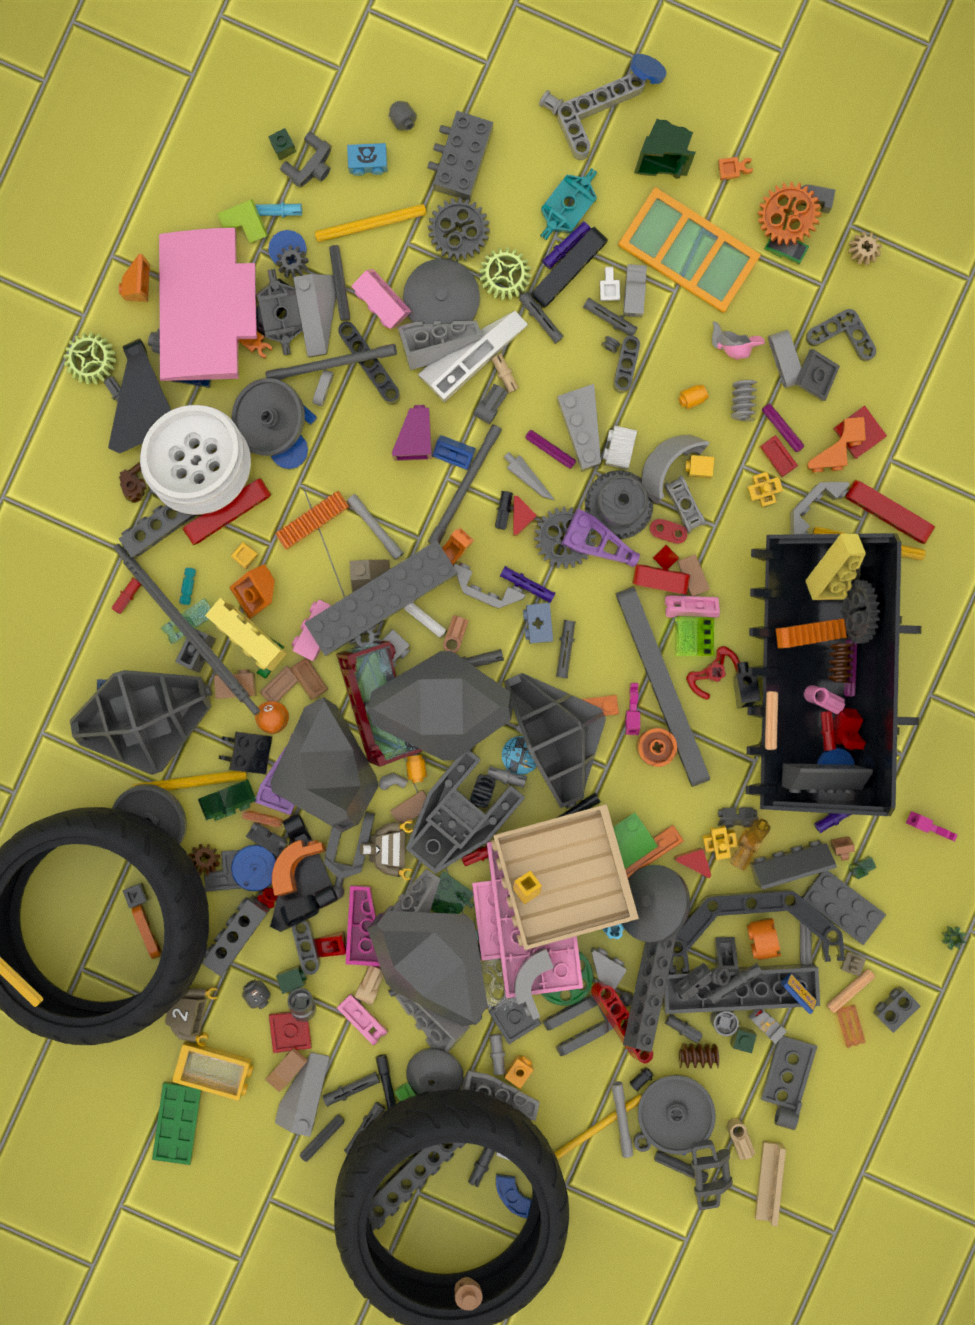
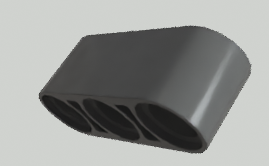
M635 336L626 337L621 346L613 382L614 390L618 393L627 392L632 384L640 348V341ZM633 342L636 348L629 350L626 347V343ZM627 360L631 363L632 367L625 369L622 366V362ZM624 379L627 381V386L622 388L618 385L617 381Z
M307 919L301 922L306 925V931H299L297 925L292 927V932L302 970L308 975H313L318 971L321 961L312 926ZM302 942H309L311 944V949L304 950L302 948ZM308 960L314 961L316 968H308L306 962Z

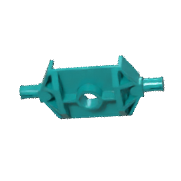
M591 168L587 175L583 177L566 175L541 207L542 215L547 223V227L540 235L542 238L544 237V240H547L554 231L571 234L591 205L596 202L597 197L591 186V181L597 174L594 169ZM572 198L575 204L572 207H567L564 204V200Z

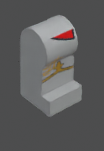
M755 1009L749 1015V1018L775 1044L787 1032L781 1024L763 1009Z

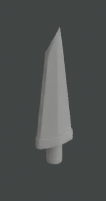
M508 452L504 456L510 463L507 467L509 471L540 496L555 500L520 455L515 458Z

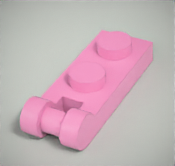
M672 595L665 597V605L667 606L665 612L669 618L675 616L719 618L718 597Z
M352 994L337 1006V1009L372 1045L379 1042L378 1039L382 1035L385 1036L388 1033V1030ZM372 1027L376 1029L373 1034L369 1031Z

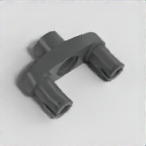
M311 131L306 134L304 141L312 146L316 153L304 168L299 171L287 161L280 168V171L288 176L292 183L299 188L306 185L313 177L322 182L331 170L325 162L331 152L332 145L326 140H321Z

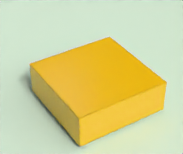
M244 542L231 555L245 569L258 556Z

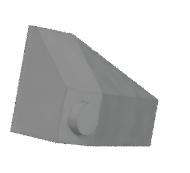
M320 274L293 277L308 357L326 355L336 302L333 275Z
M315 1052L310 1053L307 1058L308 1061L300 1069L279 1104L275 1120L277 1125L291 1133L311 1136L330 1056Z

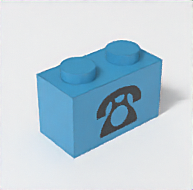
M386 143L347 145L350 174L355 176H362L364 173L382 175L383 172H388Z

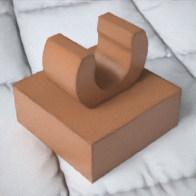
M850 837L831 839V847L835 854L841 856V861L849 860V853L855 852L854 843Z

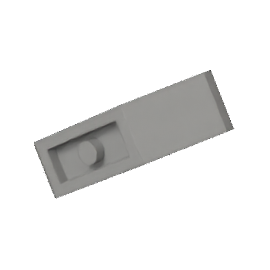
M820 482L815 485L790 512V534L809 533L807 529L810 525L799 515L804 516L811 509L809 505L813 500L817 502L824 495L822 491L832 500L841 499L848 492L846 488L850 484L848 482Z
M461 562L459 565H454L463 594L497 609L523 600L525 594H522L523 590L515 586L507 588L502 601L498 600V595L491 592L488 595L481 592L482 588L473 584L470 587L467 586L473 573L470 570V566Z

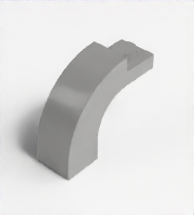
M546 948L532 953L522 962L514 981L516 1001L518 1005L526 1002L523 1005L527 1017L531 1015L533 1020L539 1018L540 1015L532 998V984L538 975L554 968Z

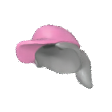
M715 321L713 322V346L724 350L729 357L735 360L748 358L753 347L765 344V340L761 336L748 337L747 335L740 336L730 331L722 332L720 325Z

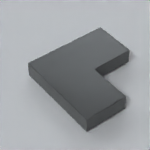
M240 849L221 851L223 870L216 871L215 873L209 872L207 877L204 874L206 892L241 888L233 879L231 872L232 860Z

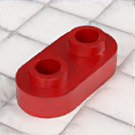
M656 519L650 524V533L655 538L673 544H681L687 538V530L682 525L664 519ZM657 525H662L663 531H657ZM675 531H680L681 537H676Z

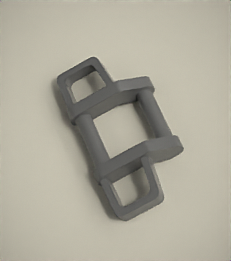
M712 1140L693 1142L691 1144L693 1159L691 1163L695 1173L696 1186L694 1187L698 1209L718 1208L720 1206L721 1194L733 1185L729 1168L730 1151L728 1149H721L716 1153ZM706 1148L712 1150L713 1156L697 1158V1150ZM722 1166V1177L717 1182L703 1184V1169ZM715 1195L713 1201L701 1202V1197Z

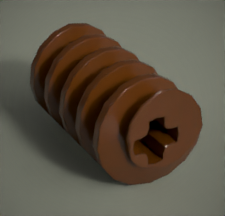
M835 643L829 646L830 649L835 650V652L829 653V656L834 658V660L829 661V664L834 666L828 669L829 672L833 673V675L828 676L829 680L838 683H852L847 678L853 677V674L847 672V670L853 669V666L849 665L848 662H852L854 659L848 655L854 653L853 650L849 649L854 644Z
M682 1043L678 1055L679 1068H681L684 1062L686 1068H689L690 1063H693L694 1068H697L698 1063L701 1064L702 1068L708 1063L709 1068L712 1069L713 1063H716L718 1069L719 1050L717 1045L712 1044L710 1049L708 1043L703 1048L698 1043L695 1048L693 1043H690L687 1049L686 1044Z

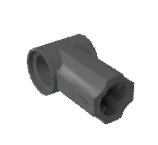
M493 384L485 399L475 409L473 415L490 425L508 392L499 385Z

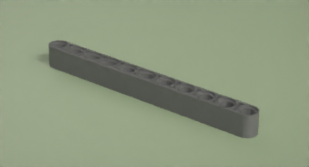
M634 586L615 593L669 732L676 739L677 752L692 787L710 781L705 763Z

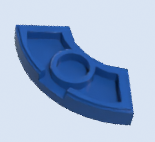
M496 1174L497 1192L502 1202L512 1213L527 1219L531 1198L524 1196L518 1190L515 1176Z

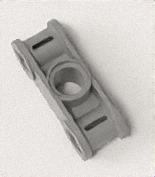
M680 475L677 480L669 484L665 483L666 492L671 498L687 532L691 533V530L700 525L705 526V519L699 511L683 476ZM683 499L688 500L690 504L687 510L683 509L680 505Z

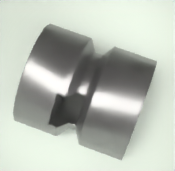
M297 988L289 994L287 1003L293 1017L300 1022L312 1019L316 1013V1005L311 993L307 989Z
M715 1011L710 1015L711 1024L718 1034L730 1036L737 1031L739 1021L733 1011Z

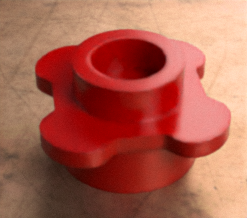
M265 888L262 890V894L258 895L257 900L267 905L268 908H273L278 896L274 895L272 888Z

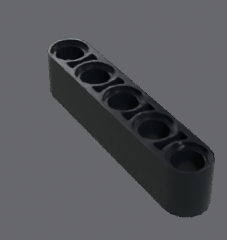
M595 226L591 228L533 290L531 296L546 308L604 247L608 239Z
M346 321L339 325V335L351 354L357 353L353 350L356 344L364 346L362 351L371 350L351 322ZM346 328L353 330L349 336L343 335L342 332ZM377 358L372 359L375 363L370 368L364 366L365 361L358 362L383 400L389 405L396 404L400 400V392ZM378 375H384L386 379L383 383H377L375 378ZM390 390L396 392V397L393 399L386 397L387 392Z

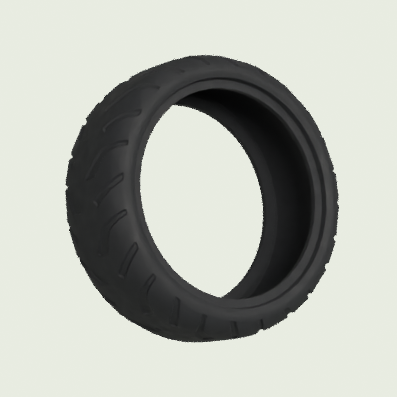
M84 807L59 812L31 823L6 841L0 847V957L43 997V1001L34 1007L0 975V1008L18 1025L33 1034L71 1045H98L132 1036L152 1025L182 998L194 981L204 960L209 937V905L206 891L191 858L181 845L166 831L149 820L125 810L106 807ZM84 844L109 850L123 857L136 867L152 887L163 916L164 944L159 965L150 982L141 993L117 1001L102 1002L82 999L61 990L51 983L32 961L26 949L21 931L20 908L27 882L35 868L58 846Z
M466 1089L435 1090L417 1094L398 1102L373 1119L358 1135L349 1149L338 1175L334 1199V1229L341 1261L349 1278L353 1280L354 1286L364 1298L369 1299V1303L384 1315L394 1318V1321L402 1325H494L508 1319L527 1306L548 1283L562 1258L569 1226L568 1193L557 1157L550 1147L548 1140L538 1127L532 1123L531 1119L520 1110L514 1109L512 1105L482 1092ZM469 1143L489 1148L512 1161L525 1174L532 1185V1201L527 1220L517 1238L503 1253L478 1268L460 1273L440 1274L425 1272L408 1266L396 1259L381 1245L370 1227L367 1214L378 1186L397 1164L422 1149L440 1144ZM465 1277L476 1281L482 1290L481 1304L473 1310L461 1309L455 1301V1285L460 1279Z

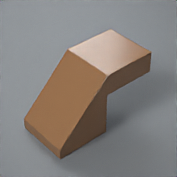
M293 1048L265 1080L280 1092L308 1060Z

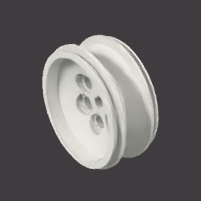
M188 405L169 411L151 426L142 444L140 466L146 483L164 504L178 512L197 515L217 511L231 503L239 495L250 473L251 454L245 438L226 414L208 406Z

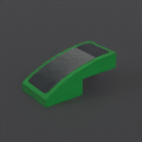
M770 237L764 249L780 258L783 256L799 265L809 246L798 240L796 245L793 244V241H790L788 246H786L785 241L778 245V239L772 242Z

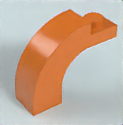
M461 528L456 529L451 534L442 549L453 566L474 540Z
M299 840L281 852L272 872V886L275 896L297 892L294 873L298 863L308 856L326 852L324 843H319V840L308 842V846H306L305 841Z

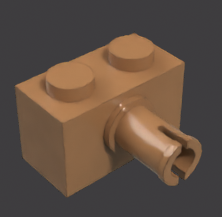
M250 669L238 670V674H233L250 696H257L255 673H250ZM218 675L214 676L216 699L236 697Z

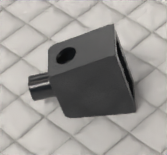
M748 662L737 663L738 673L733 677L737 708L755 706L761 701L757 677L748 675Z

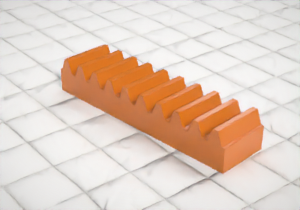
M337 491L321 501L320 504L315 505L314 508L309 509L308 512L296 518L293 522H290L287 526H284L275 535L284 548L288 550L350 507L340 492Z
M844 618L776 629L778 648H789L847 638Z

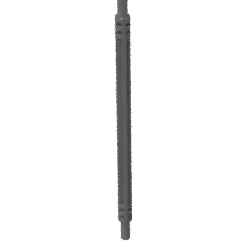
M116 544L113 549L122 558L123 564L238 700L241 703L243 702L254 716L259 714L261 710L250 699V694L139 563L129 556L120 544Z

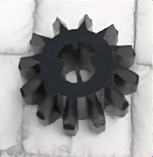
M480 774L474 785L470 801L478 807L486 808L489 805L495 788V779L491 778V776Z

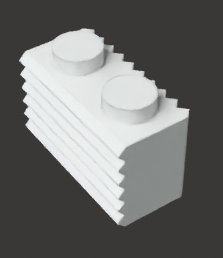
M614 426L613 430L609 429L607 441H610L609 449L605 448L603 459L606 460L605 465L628 470L637 430Z

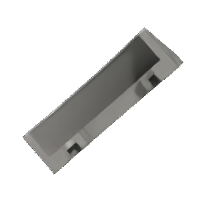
M680 435L659 444L648 456L642 471V485L646 489L647 496L658 504L665 496L663 494V482L667 470L673 461L682 453L685 456L694 452L700 455L710 443L693 435Z

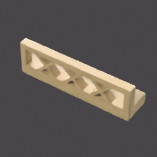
M763 1141L755 1219L770 1221L772 1226L778 1227L786 1149L782 1143Z

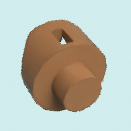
M469 1277L460 1279L454 1289L455 1301L461 1309L473 1310L481 1304V1287Z

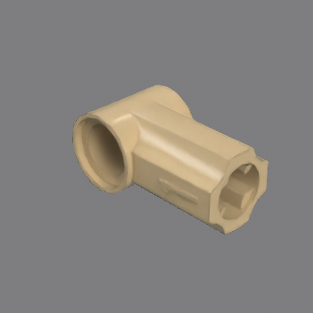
M369 966L365 974L366 976L363 982L360 983L354 998L370 1005L373 1004L379 990V984L383 978L380 966Z
M738 1118L729 1120L727 1130L730 1133L739 1159L747 1160L756 1153L749 1138L747 1128ZM740 1126L741 1130L734 1133V1128Z

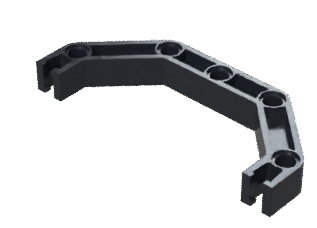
M791 889L708 895L687 917L683 927L677 933L675 942H680L682 948L679 951L673 950L669 972L675 973L676 966H673L674 956H683L684 965L681 971L689 972L687 951L717 916L788 911L821 939L822 957L825 962L831 961L829 945H837V961H845L843 935L834 924ZM793 895L794 902L790 905L785 904V897ZM748 898L756 900V904L753 907L746 906ZM716 901V909L709 910L707 908L708 902ZM830 931L836 932V937L833 940L827 939V934Z

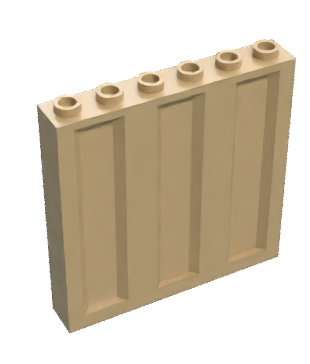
M607 804L493 835L494 839L491 840L493 851H498L499 858L496 859L498 869L503 870L505 876L501 878L504 889L509 891L510 896L506 897L509 909H514L515 915L512 916L514 927L519 928L520 935H517L519 946H524V950L639 919ZM531 870L542 885L540 895L524 905L513 890L515 880Z

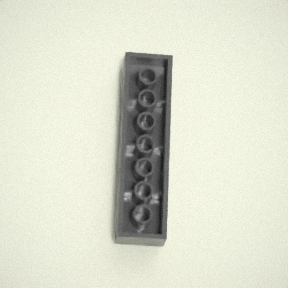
M436 540L306 621L305 625L324 656H328L452 579L458 573Z
M814 963L810 965L759 966L764 974L749 982L748 986L744 985L716 1004H713L707 994L721 986L710 982L704 988H701L698 984L695 987L699 992L689 1000L686 999L684 1001L674 986L693 970H689V972L675 970V973H668L663 996V1010L665 1014L802 1007L781 984V981L790 973L817 1000L816 1006H820L819 968ZM739 967L738 971H729L730 980L737 976L738 972H743L750 967Z

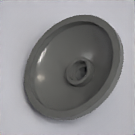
M440 1048L420 1050L410 1059L406 1070L407 1081L416 1095L435 1090L461 1089L464 1078L462 1066L456 1057Z

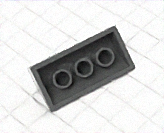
M783 763L782 787L788 788L789 792L801 793V790H807L809 793H819V790H825L826 793H836L837 790H842L843 793H854V790H862L872 775L873 769L854 764Z
M820 840L811 841L809 846L802 847V845L791 847V851L785 853L783 850L774 852L768 858L760 856L754 858V862L750 863L755 883L762 890L837 868L827 843L820 842Z

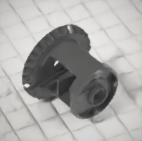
M616 470L601 475L591 484L585 498V512L596 517L619 539H626L635 536L647 526L652 517L654 502L647 496L646 489L642 485V479L632 472Z

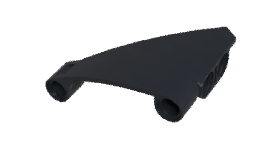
M299 813L283 820L282 823L290 839L289 845L302 840L308 846L307 843L313 841ZM319 854L308 856L298 863L294 873L297 892L278 896L270 924L271 928L279 932L287 930L317 915L320 909L338 901Z

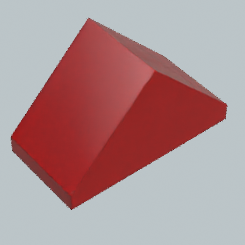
M514 496L513 536H517L537 515L519 496Z
M701 847L675 855V861L708 878L711 877L709 865L704 850Z
M344 931L315 939L319 957L346 954L347 942Z

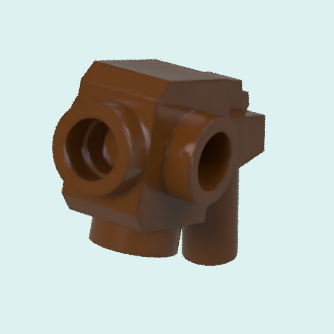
M140 462L128 471L126 469L123 470L119 476L123 494L126 500L132 503L141 501L145 494L144 490L147 489L143 478L139 479L136 477V474L141 471Z

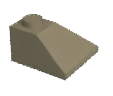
M389 560L349 561L352 593L390 570Z

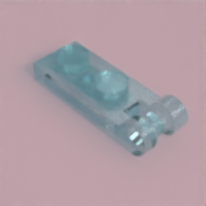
M204 598L183 612L182 615L193 628H197L209 620L205 615L211 609V606ZM172 620L161 627L163 633L168 635V640L171 644L184 636L181 631L174 632L172 628L176 625Z

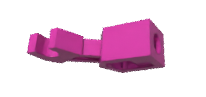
M638 683L630 684L629 710H626L625 735H639L640 711H637Z
M913 811L910 812L906 824L927 833L930 830L955 842L958 834L932 824L933 820Z

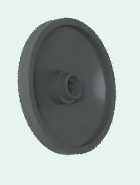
M434 259L421 264L411 273L404 287L403 300L412 311L408 315L412 323L434 324V321H441V324H451L453 321H473L479 308L480 293L475 277L465 266L449 259Z
M263 378L250 383L240 392L233 406L232 421L245 438L250 452L262 456H275L287 451L296 443L303 430L305 411L303 402L293 387L277 379Z
M151 784L133 786L123 792L112 807V809L125 810L149 820L166 831L179 844L182 843L185 837L187 819L184 809L177 798L164 788Z
M648 865L638 869L628 878L639 919L622 923V925L632 937L647 943L666 941L676 935L686 922L690 910L688 887L676 871L665 866Z
M684 1075L661 1077L647 1087L640 1099L638 1121L641 1131L654 1147L663 1152L676 1155L692 1152L691 1144L708 1140L715 1126V1106L709 1092L702 1084Z

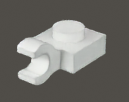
M605 267V281H600V301H619V280H614L613 267Z

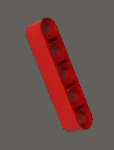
M261 478L244 487L231 503L217 511L201 515L183 527L182 530L192 545H196L268 499L272 494Z
M854 480L845 495V498L921 544H926L935 529V526L861 481Z
M597 982L592 986L591 994L623 1043L629 1012L611 986L603 982ZM605 989V993L601 996V992ZM625 1046L629 1054L641 1063L646 1064L653 1059V1050L652 1052L643 1050L642 1055H640L642 1050Z

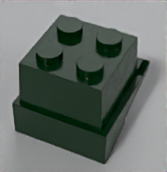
M656 119L650 135L646 136L634 173L656 176L657 173L670 174L677 179L681 175L687 176L696 153L695 151L687 150L693 132L685 127L673 125L667 120Z

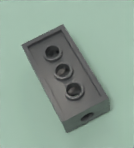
M254 895L250 898L245 897L237 907L239 910L238 914L234 913L225 924L228 926L227 929L223 928L214 939L217 943L215 945L212 943L206 950L205 959L202 964L220 977L229 968L271 909L267 905L260 903ZM244 915L248 916L250 921H246ZM233 931L238 934V937L233 934Z

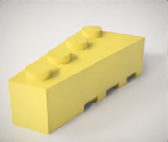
M840 534L806 579L812 600H844L848 596L847 591L852 587L851 581L857 575L856 569L860 568L866 554L858 534Z
M221 598L205 615L216 625L217 629L229 636L230 641L237 646H241L243 653L250 658L256 659V665L263 670L266 668L273 671L287 654L236 606Z

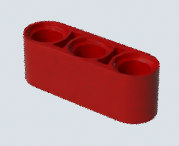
M636 564L632 583L639 586L687 594L691 575Z

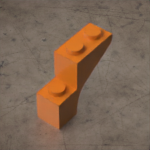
M864 417L844 419L843 433L840 440L811 459L807 464L808 469H812V473L824 472V468L830 467L832 471L843 470V466L848 465L846 443H849L850 446L861 445L862 441L866 440Z

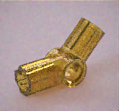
M762 818L755 820L748 831H743L738 841V847L730 861L731 865L743 871L746 870L753 854L757 853L763 839L770 831L771 827L766 820Z

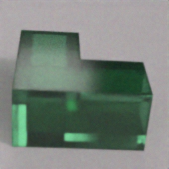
M871 856L848 865L852 876L856 879L868 875L869 871L877 868Z

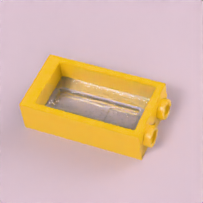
M185 1041L181 1048L172 1082L239 1101L242 1095H246L248 1084H245L246 1079L251 1077L254 1066L251 1065L252 1059L208 1046L201 1047L197 1043Z

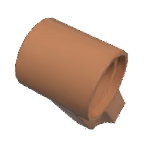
M453 615L443 642L445 651H453L454 653L459 651L469 620ZM449 640L456 641L457 648L455 650H449L446 647V643Z

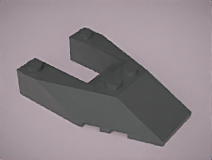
M471 750L455 759L428 792L406 847L412 855L435 874L487 843L525 799L521 792L509 784L487 812L484 813L456 790L481 761V758Z

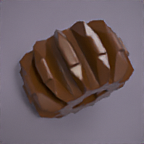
M201 843L198 848L193 847L192 853L188 854L200 876L204 872L207 877L209 872L215 873V867L220 866V862L217 861L220 859V855L215 854L216 848L210 850V844H207L206 848H204ZM201 857H205L204 860L207 859V863H203V860L201 862Z

